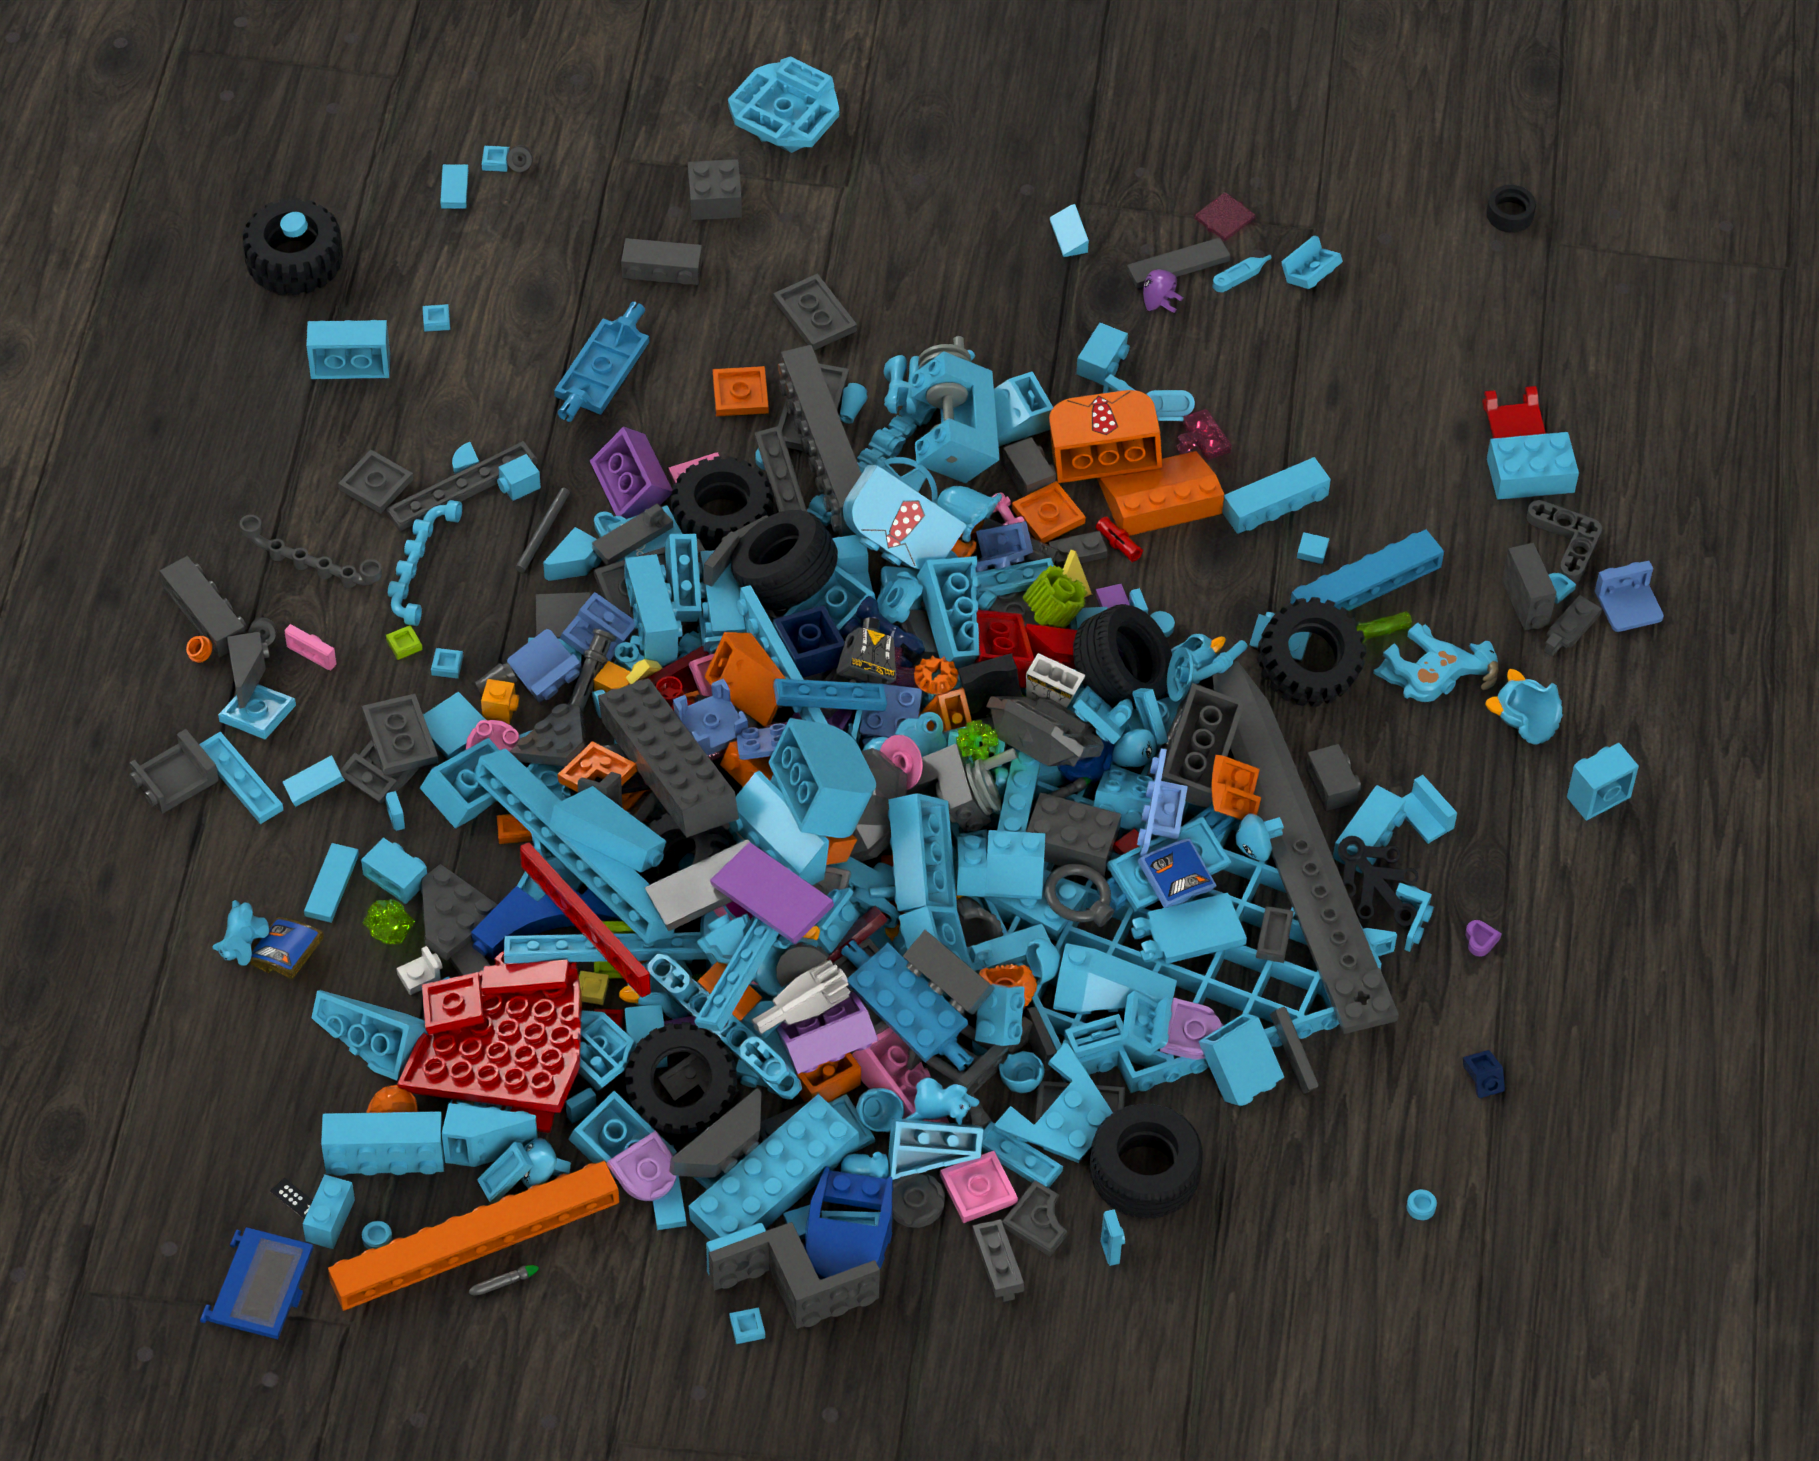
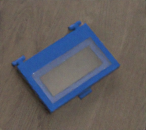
M247 1227L243 1236H240L241 1231L236 1230L230 1246L232 1248L238 1246L213 1311H210V1305H206L200 1322L210 1321L278 1340L290 1307L297 1308L301 1300L303 1290L299 1289V1284L313 1251V1244Z

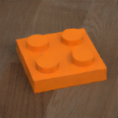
M765 366L713 369L716 416L769 413Z
M1057 481L1012 502L1013 512L1017 517H1023L1024 521L1027 522L1030 533L1036 540L1043 543L1085 524V515Z

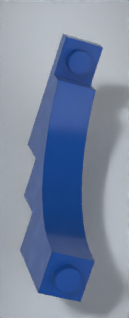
M516 886L471 932L472 941L474 942L472 947L484 957L488 956L491 960L495 961L494 958L504 951L505 936L535 935L543 931L575 925L547 894L539 901H536ZM589 888L583 895L573 889L601 921H623Z

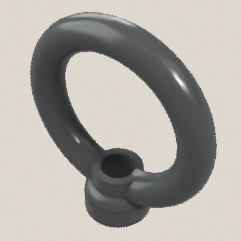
M1066 864L1053 870L1046 879L1044 885L1045 899L1050 908L1062 918L1073 922L1094 921L1099 927H1102L1114 914L1115 910L1110 906L1111 890L1109 884L1095 869L1082 864ZM1069 875L1086 877L1097 886L1100 899L1087 911L1069 909L1056 896L1055 888L1058 881Z

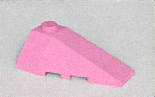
M889 1027L877 1035L878 1041L873 1042L865 1050H856L852 1056L861 1066V1080L868 1088L891 1090L903 1101V1119L915 1113L914 1100L917 1094V1083L931 1076L928 1068L923 1067L922 1062L913 1070L907 1068L909 1046ZM947 1116L942 1117L938 1120H922L949 1123Z

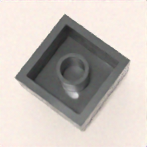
M738 159L688 162L691 220L742 218Z

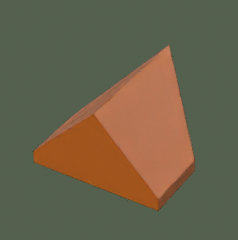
M963 687L936 695L919 714V716L925 712L938 714L943 721L942 732L973 725ZM928 721L926 725L929 731L934 729L932 721Z

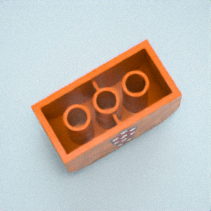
M1123 390L1069 398L1059 402L1051 410L1049 420L1052 454L1058 483L1162 468L1161 438L1155 405L1152 399L1145 393L1136 390Z

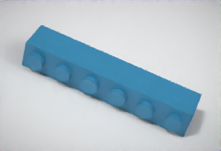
M1427 529L1419 533H1412L1400 542L1387 545L1383 550L1374 554H1367L1353 564H1346L1336 572L1323 575L1306 586L1301 585L1297 587L1291 594L1290 603L1293 605L1296 599L1305 598L1306 602H1309L1311 597H1318L1321 603H1325L1328 599L1335 602L1334 607L1340 610L1341 607H1344L1350 611L1441 568L1444 550Z

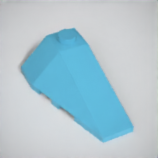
M1066 943L1053 1009L1081 1015L1091 1014V1011L1106 1009H1108V1012H1118V1008H1126L1127 996L1133 991L1156 1003H1159L1165 997H1169L1173 1002L1177 980L1094 948Z
M321 990L317 991L311 1018L334 1038H339L350 1047L349 1051L355 1056L359 1055L364 1059L372 1071L399 1081L418 1038L423 1033L427 1034L425 1021L402 1012Z

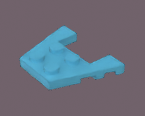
M1065 1042L1050 1059L1048 1065L1070 1082L1067 1088L1036 1124H1032L1010 1106L994 1124L993 1129L1000 1133L1005 1132L1015 1136L1023 1142L1033 1143L1043 1147L1046 1151L1079 1163L1092 1148L1093 1138L1098 1127L1113 1112L1069 1044Z

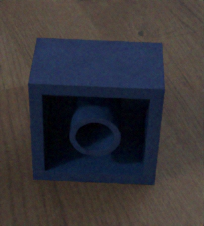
M824 605L773 620V626L802 678L838 668L845 642Z

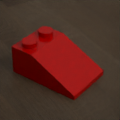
M978 610L976 615L979 628V656L973 664L1011 653L1017 667L1020 688H1026V673L1034 661V656L1022 614Z

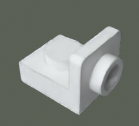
M427 946L421 948L422 957L397 968V975L410 995L421 991L422 984L441 980L440 969L443 968L438 955L436 953L432 954Z

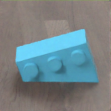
M892 1118L888 1153L889 1177H892L894 1180L903 1176L981 1158L983 1128L979 1125H958L957 1123Z

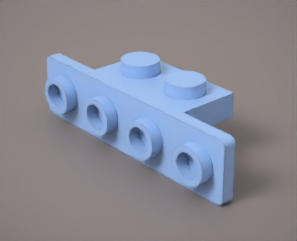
M1161 748L1159 757H1153L1150 773L1155 774L1154 781L1148 782L1146 797L1151 799L1149 805H1144L1141 821L1146 822L1145 829L1140 828L1137 845L1142 846L1140 856L1147 854L1151 834L1176 840L1179 837L1188 786L1161 781L1167 749Z

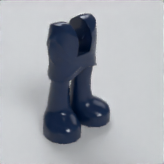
M871 596L866 597L859 605L856 616L862 621L865 618L880 620L879 631L885 635L892 636L894 639L896 667L909 672L914 664L908 661L904 655L898 654L897 651L903 643L909 650L921 655L925 651L922 640L915 634L906 633L899 626L893 625L879 612L878 602ZM851 619L842 630L841 636L845 641L848 634L857 628H863V624L856 619Z

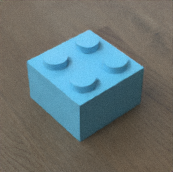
M1620 743L1611 747L1606 746L1599 750L1596 755L1588 759L1583 758L1574 765L1567 798L1587 821L1631 798L1639 766Z

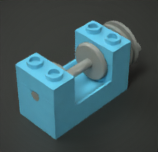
M956 336L953 338L954 345L941 344L924 350L919 355V370L910 375L912 398L939 408L941 412V423L934 426L930 432L915 442L917 464H921L929 470L960 482L967 483L1000 459L993 373L989 369L970 362V354L964 349V338Z

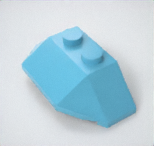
M582 1011L580 1068L578 1073L598 1091L625 1070L636 1043L604 1012Z

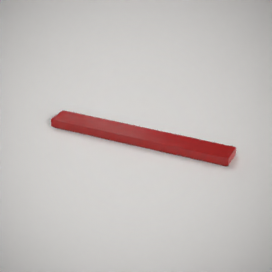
M529 842L521 845V867L639 996L643 998L651 994L650 973Z

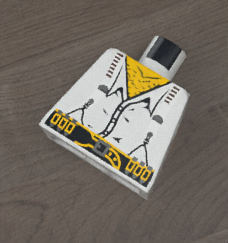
M1038 653L1026 673V696L1035 701L1038 698L1051 699L1067 708L1085 675Z

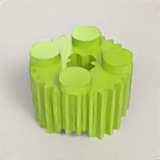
M1050 565L1046 571L1041 572L1023 595L1024 601L1032 608L1031 611L1035 612V621L1042 626L1052 624L1054 627L1066 628L1085 605L1084 596L1088 592L1082 586L1083 583L1077 579L1072 581V578H1068L1066 574L1063 575L1064 570L1060 566L1056 567L1054 565L1052 567Z

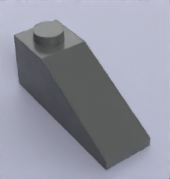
M260 632L227 637L239 709L245 708L266 670L264 658H270L267 641L261 642Z

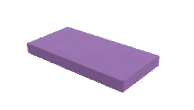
M750 842L710 879L711 885L793 944H796L834 906L831 898Z

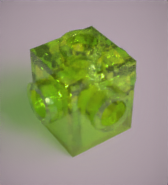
M982 720L966 723V728L957 729L959 736L956 737V743L961 748L963 757L972 758L973 762H975L979 758L984 760L989 758V754L996 753L995 746L999 745L998 735L995 729L992 730L991 725L983 724ZM978 737H982V747L976 745Z
M390 899L376 900L369 907L368 914L362 923L370 930L371 936L375 939L382 941L384 944L402 943L415 920L404 911V906L400 902Z

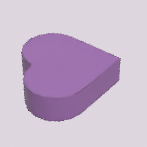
M1480 920L1469 922L1466 928L1469 951L1475 956H1485L1500 940L1502 933Z

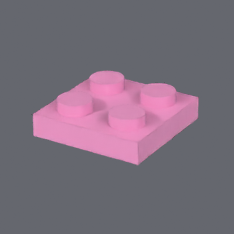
M995 1151L981 1155V1158L958 1163L940 1170V1177L963 1223L1015 1205L1018 1202V1197Z

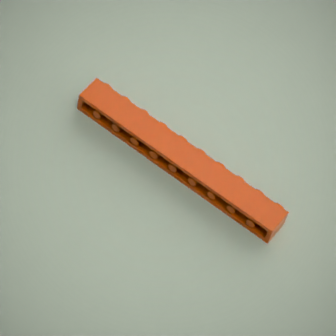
M605 1160L597 1164L590 1163L579 1171L571 1174H562L555 1178V1180L542 1185H533L527 1191L517 1195L505 1196L499 1202L488 1206H479L468 1214L460 1217H451L444 1223L434 1227H425L416 1234L406 1238L394 1239L383 1247L368 1249L352 1259L340 1260L333 1266L328 1267L330 1283L342 1310L345 1311L619 1203L618 1187Z

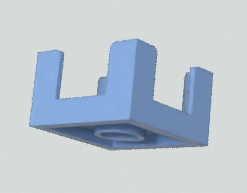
M724 678L711 684L712 696L688 706L686 695L673 699L674 712L707 756L727 748L730 742L737 741V734L742 733V730L748 728V720L743 711L737 713L731 702L730 689Z

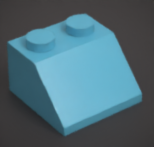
M989 830L985 896L1042 900L1045 833Z

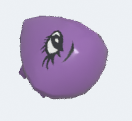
M1157 269L1152 270L1147 275L1144 282L1143 296L1148 311L1163 306L1175 313L1177 309L1173 308L1167 299L1177 298L1179 301H1182L1184 297L1174 292L1177 286V278L1174 274L1166 270Z

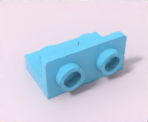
M851 888L834 889L826 896L833 900L834 906L814 925L820 929L817 942L828 954L834 951L861 915L849 901V898L854 893Z

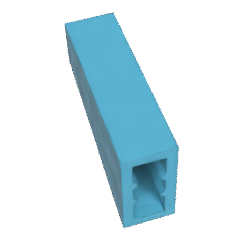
M594 786L554 805L549 823L551 829L639 872L656 867L662 861L666 841Z

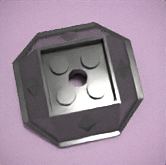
M991 696L986 706L991 709L996 737L999 740L1047 766L1070 765L1074 767L1078 761L1087 757H1100L1104 745L1095 731L1096 728L1089 721H1082L1075 712L1051 699L1038 698L1035 701L1027 697Z
M874 748L861 751L875 778L876 788L853 832L857 841L850 857L859 862L876 858L888 846L891 839L888 799L906 796L907 774L897 767L885 754Z

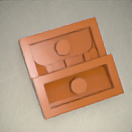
M1216 755L1212 773L1214 811L1242 820L1249 813L1257 815L1261 797L1254 795L1260 769L1226 756Z

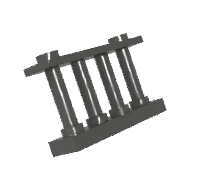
M965 1010L961 1015L967 1019L971 1013ZM1023 1017L1020 1043L1007 1046L975 1041L976 1029L968 1024L960 1033L987 1049V1052L983 1056H976L961 1046L974 1058L970 1064L971 1067L967 1071L963 1070L960 1072L936 1055L932 1056L926 1063L953 1080L954 1084L966 1087V1093L972 1096L999 1070V1064L1005 1062L1008 1054L1017 1053L1028 1042L1033 1022ZM909 1047L907 1052L909 1055L907 1068L913 1070L923 1060Z

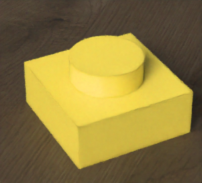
M643 659L634 664L632 671L626 679L630 684H633L658 672L662 667L657 661Z
M580 971L579 980L582 1002L603 1005L609 983V975Z

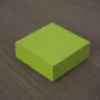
M411 625L386 635V641L397 660L422 650V644Z

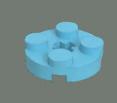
M908 572L898 573L896 576L899 579L894 583L889 581L877 598L880 614L892 624L896 621L903 623L908 618L910 607L923 590V587L918 584L917 578Z

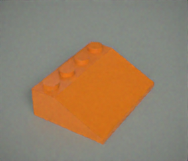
M1197 451L1163 458L1162 468L1097 478L1117 527L1126 530L1129 536L1222 514L1224 492L1216 474Z

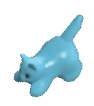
M236 900L232 901V909L228 915L225 937L222 941L214 944L213 949L217 950L225 960L230 961L237 958L239 965L246 966L252 956V941L256 938H265L269 933L267 920L254 916L253 908L249 903L244 902L240 904Z
M926 1077L916 1085L915 1113L905 1119L920 1121L924 1119L938 1120L950 1115V1117L956 1118L958 1125H961L962 1118L966 1116L971 1106L976 1107L979 1104V1100L966 1093L967 1088L964 1086L953 1084L943 1089L942 1085L936 1080Z

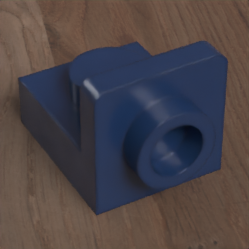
M1490 1050L1463 1057V1067L1475 1081L1476 1095L1479 1098L1505 1090L1503 1067Z

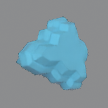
M725 914L708 924L710 932L697 941L705 954H712L718 963L729 964L752 925L748 914L732 920L728 914Z

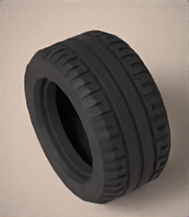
M1120 604L1108 608L1082 622L1073 642V658L1076 671L1085 675L1082 681L1084 688L1088 685L1112 709L1124 699H1130L1133 704V710L1137 709L1132 694L1133 691L1140 688L1153 689L1156 701L1164 697L1168 691L1167 672L1172 652L1162 629L1150 615L1137 607ZM1118 647L1122 651L1128 663L1129 671L1124 666V663L1118 652Z

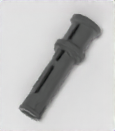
M596 628L592 631L593 639L589 649L584 652L586 660L567 704L580 706L582 712H584L586 702L593 688L594 678L597 676L601 665L607 663L608 658L606 655L611 642L616 640L614 635Z

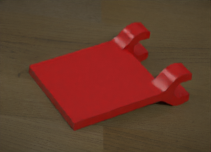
M1536 386L1525 387L1526 394H1523V404L1498 406L1495 390L1485 391V399L1482 400V403L1488 415L1493 439L1546 434L1539 408Z

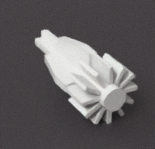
M825 960L796 977L772 1000L775 1005L774 1007L751 1020L754 1024V1029L759 1034H762L783 1021L788 1026L819 1016L849 998L850 990L846 987L848 986V980L845 973L840 968H837L836 964L833 965L831 960Z

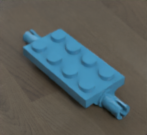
M631 302L623 316L614 321L604 318L601 320L554 390L555 397L565 401L558 410V415L561 419L565 420L567 415H569L566 420L571 422L580 407L600 415L603 413L649 344V336L640 333L636 328V323L645 313L643 305L638 303L636 308H634L637 303Z
M855 940L850 941L849 945L851 947L849 948L846 945L841 951V954L857 968L847 978L848 986L925 1063L932 1056L940 1054L945 1055L960 1072L965 1070L966 1067L964 1065L969 1066L974 1058L957 1043L956 1037L968 1025V1021L942 995L940 996L927 985L929 982L922 975L918 977L906 967L908 962L889 943L870 957Z

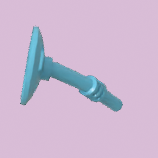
M1240 640L1230 650L1217 656L1212 661V664L1198 670L1193 668L1192 655L1189 649L1186 647L1177 648L1171 657L1167 672V690L1171 700L1175 702L1182 701L1187 695L1191 684L1214 674L1224 673L1233 665V660L1247 649V643ZM1182 657H1184V662L1181 666H1178Z

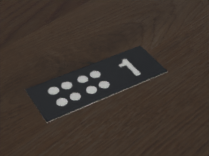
M283 1178L270 1192L305 1219L313 1200L286 1178Z

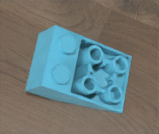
M1033 371L1010 378L994 389L998 447L1050 430L1049 416L1053 406Z
M449 1103L442 1130L445 1163L476 1167L496 1161L514 1142L521 1143L525 1147L532 1140L538 1138L536 1115H531L525 1111L510 1112L502 1111L496 1107L481 1108L467 1103Z

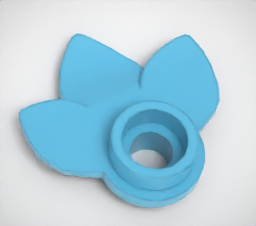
M925 712L918 719H905L900 723L895 732V735H905L912 739L918 746L922 757L947 747L946 739L942 735L943 721L934 712ZM928 721L934 723L932 731H929L926 727Z

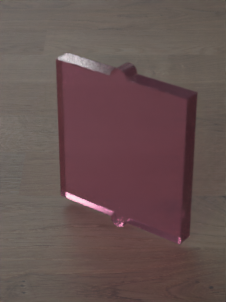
M1224 192L1198 212L1194 219L1204 225L1208 232L1212 231L1226 241L1255 219V214L1244 207L1242 202L1236 201Z

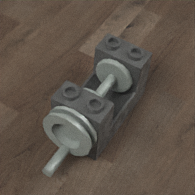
M957 743L922 757L923 768L920 780L912 789L907 790L906 795L918 793L947 800L949 817L952 823L957 822L966 833L980 830L984 825L992 823L990 814L993 813V810L997 812L1002 809L1000 796L989 769L1018 758L1014 748H1011L984 760L979 758L975 760L974 765ZM890 843L880 853L881 855H893Z

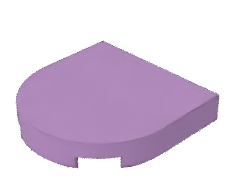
M1173 998L1171 1006L1172 1017L1168 1027L1169 1039L1167 1044L1160 1049V1052L1195 1060L1204 1059L1205 1055L1198 1041L1221 1028L1223 1024L1211 1008Z
M656 1130L606 1163L623 1189L629 1195L639 1200L653 1201L662 1198L671 1190L676 1181V1176L669 1172L670 1161L673 1155Z

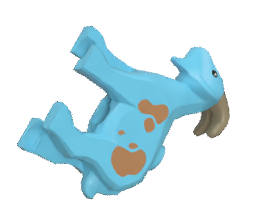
M1416 623L1408 631L1407 637L1417 643L1427 653L1417 663L1405 661L1400 656L1399 648L1394 643L1383 653L1386 659L1373 672L1376 676L1385 679L1389 683L1403 687L1405 698L1411 697L1420 702L1434 701L1442 693H1450L1455 687L1456 680L1463 675H1486L1482 679L1486 682L1482 684L1481 689L1487 690L1495 685L1499 668L1497 655L1490 641H1484L1479 645L1471 643L1469 647L1474 652V655L1451 643L1435 639L1427 625L1422 626Z

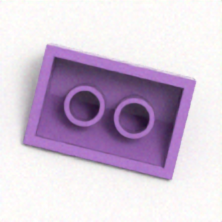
M622 427L590 460L616 516H622L627 519L639 515L656 503L661 505L672 494V488L646 435L641 432Z
M855 992L850 993L849 998L819 1016L788 1026L784 1021L776 1028L788 1058L797 1074L812 1072L818 1068V1065L828 1061L835 1062L841 1060L845 1054L854 1050H865L873 1042L878 1041L868 1011Z

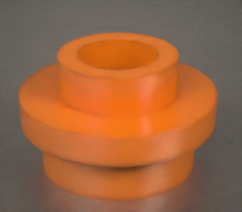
M195 636L187 643L186 652L192 661L201 663L209 658L213 645L209 638Z

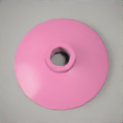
M905 735L891 736L882 744L880 751L907 774V790H910L918 783L922 774L923 762L920 750L915 742Z

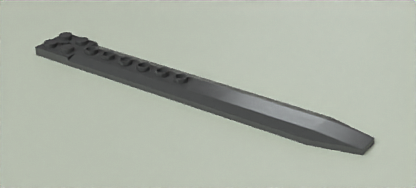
M1234 661L1233 665L1224 673L1212 675L1213 691L1245 702L1229 751L1234 760L1260 769L1254 795L1261 797L1257 816L1261 817L1264 822L1278 817L1282 821L1284 829H1281L1283 835L1270 839L1272 845L1271 855L1343 1034L1398 1021L1399 1013L1382 972L1374 959L1269 701L1238 661ZM1357 997L1368 999L1366 1005H1362L1361 1002H1355Z

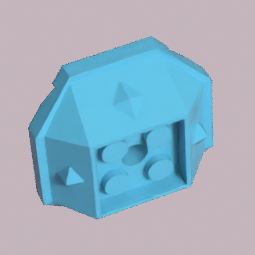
M791 56L781 59L778 63H771L756 68L728 99V107L736 126L758 136L761 142L768 141L790 153L803 147H812L839 117V105L832 76Z

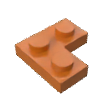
M592 741L557 776L559 783L578 792V780L581 777L594 781L597 777L604 779L610 772L621 774V785H623L637 772L636 763Z

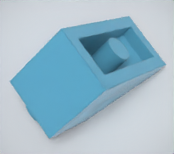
M574 527L543 562L545 579L552 581L585 576L593 567H598L602 559L592 549V542L597 539Z

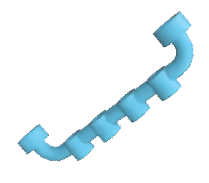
M449 500L447 505L435 506L426 513L423 520L416 519L414 521L413 535L417 536L415 541L407 540L405 543L404 553L408 556L407 561L399 560L397 563L396 575L400 576L399 582L391 581L388 586V596L392 597V611L398 617L404 618L406 625L418 626L421 620V605L408 603L406 608H404L401 604L403 599L407 598L411 578H414L416 575L419 558H422L424 555L426 540L432 535L434 520L438 516L445 515L446 521L458 523L462 515V503L460 501Z

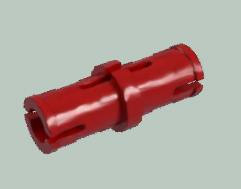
M1103 517L1097 522L1096 530L1100 531L1110 541L1109 544L1112 548L1119 549L1131 562H1135L1141 557L1143 549L1129 538L1126 530L1119 529L1108 517ZM1114 534H1116L1123 542H1125V544L1123 545L1116 537H1114Z

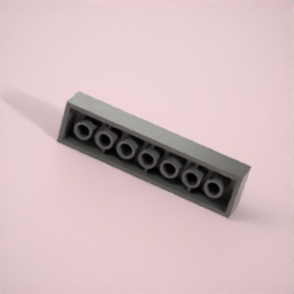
M812 345L782 351V363H778L781 379H783L779 381L782 396H787L788 398L786 405L789 415L794 414L795 431L797 434L802 435L801 445L804 454L809 453L808 463L811 473L816 472L817 474L815 478L819 493L823 492L825 495L823 503L826 512H831L832 514L830 519L833 531H838L840 537L857 535L849 529L844 520L843 505L846 497L861 476V471Z
M649 678L638 680L633 684L612 689L607 693L598 695L602 723L629 760L636 763L637 771L686 838L739 819L735 791Z

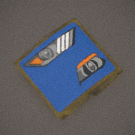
M276 917L269 927L268 935L265 938H260L253 947L249 964L269 974L274 970L293 979L323 940V932L295 920Z

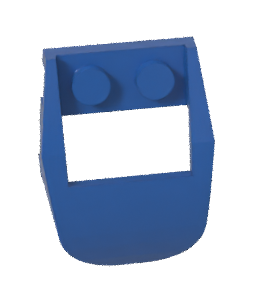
M825 1167L810 1203L805 1227L804 1245L819 1279L828 1278L873 1260L876 1261L879 1269H881L885 1259L884 1253L892 1237V1177L888 1176L887 1179L831 1171L830 1167ZM824 1201L881 1210L878 1226L820 1218L822 1203Z

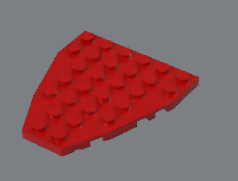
M504 951L494 958L495 965L518 964L504 963ZM569 962L570 970L567 988L487 995L482 993L484 1023L430 1035L423 1033L412 1050L397 1083L398 1088L405 1089L414 1094L561 1113L580 1068L582 993L577 962ZM481 970L478 974L482 984L483 971Z

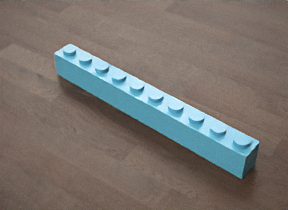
M506 748L480 756L474 779L638 936L648 944L674 934L675 929L667 930L646 893L645 887L650 884L633 868L549 827L554 805L561 802V800Z

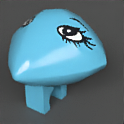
M1128 725L1123 732V736L1115 743L1112 760L1118 766L1132 768L1150 763L1157 753L1154 735L1147 729H1133L1131 725Z
M1253 813L1247 814L1242 819L1236 833V844L1241 851L1253 859L1259 861L1268 860L1272 851L1270 839L1283 835L1281 829H1284L1280 817L1264 822L1261 817Z
M536 1138L524 1147L534 1165L521 1178V1181L528 1189L536 1184H545L552 1175L569 1174L571 1162L558 1159L554 1149L547 1140Z

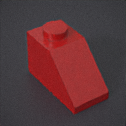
M1026 624L1025 628L1034 658L1039 653L1071 669H1075L1073 642L1077 630Z

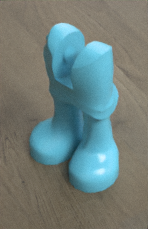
M895 356L885 363L884 376L890 384L888 394L884 399V405L890 413L897 414L898 406H906L907 414H915L920 401L912 398L910 375L919 370V356H913L910 359L908 382L903 381L907 374V359L905 356Z

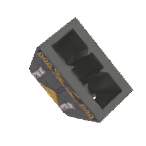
M865 618L863 628H857L848 634L838 664L837 675L864 683L890 684L896 680L894 639L892 636L879 633L880 620Z

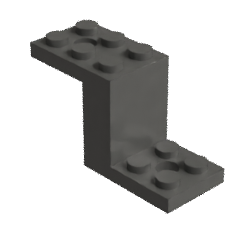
M792 1222L709 1252V1281L714 1291L720 1288L727 1289L733 1287L739 1281L747 1278H758L766 1271H770L796 1329L803 1326H814L822 1319L830 1316H841L849 1309L857 1306H868L876 1299H879L880 1269L875 1260L819 1280Z

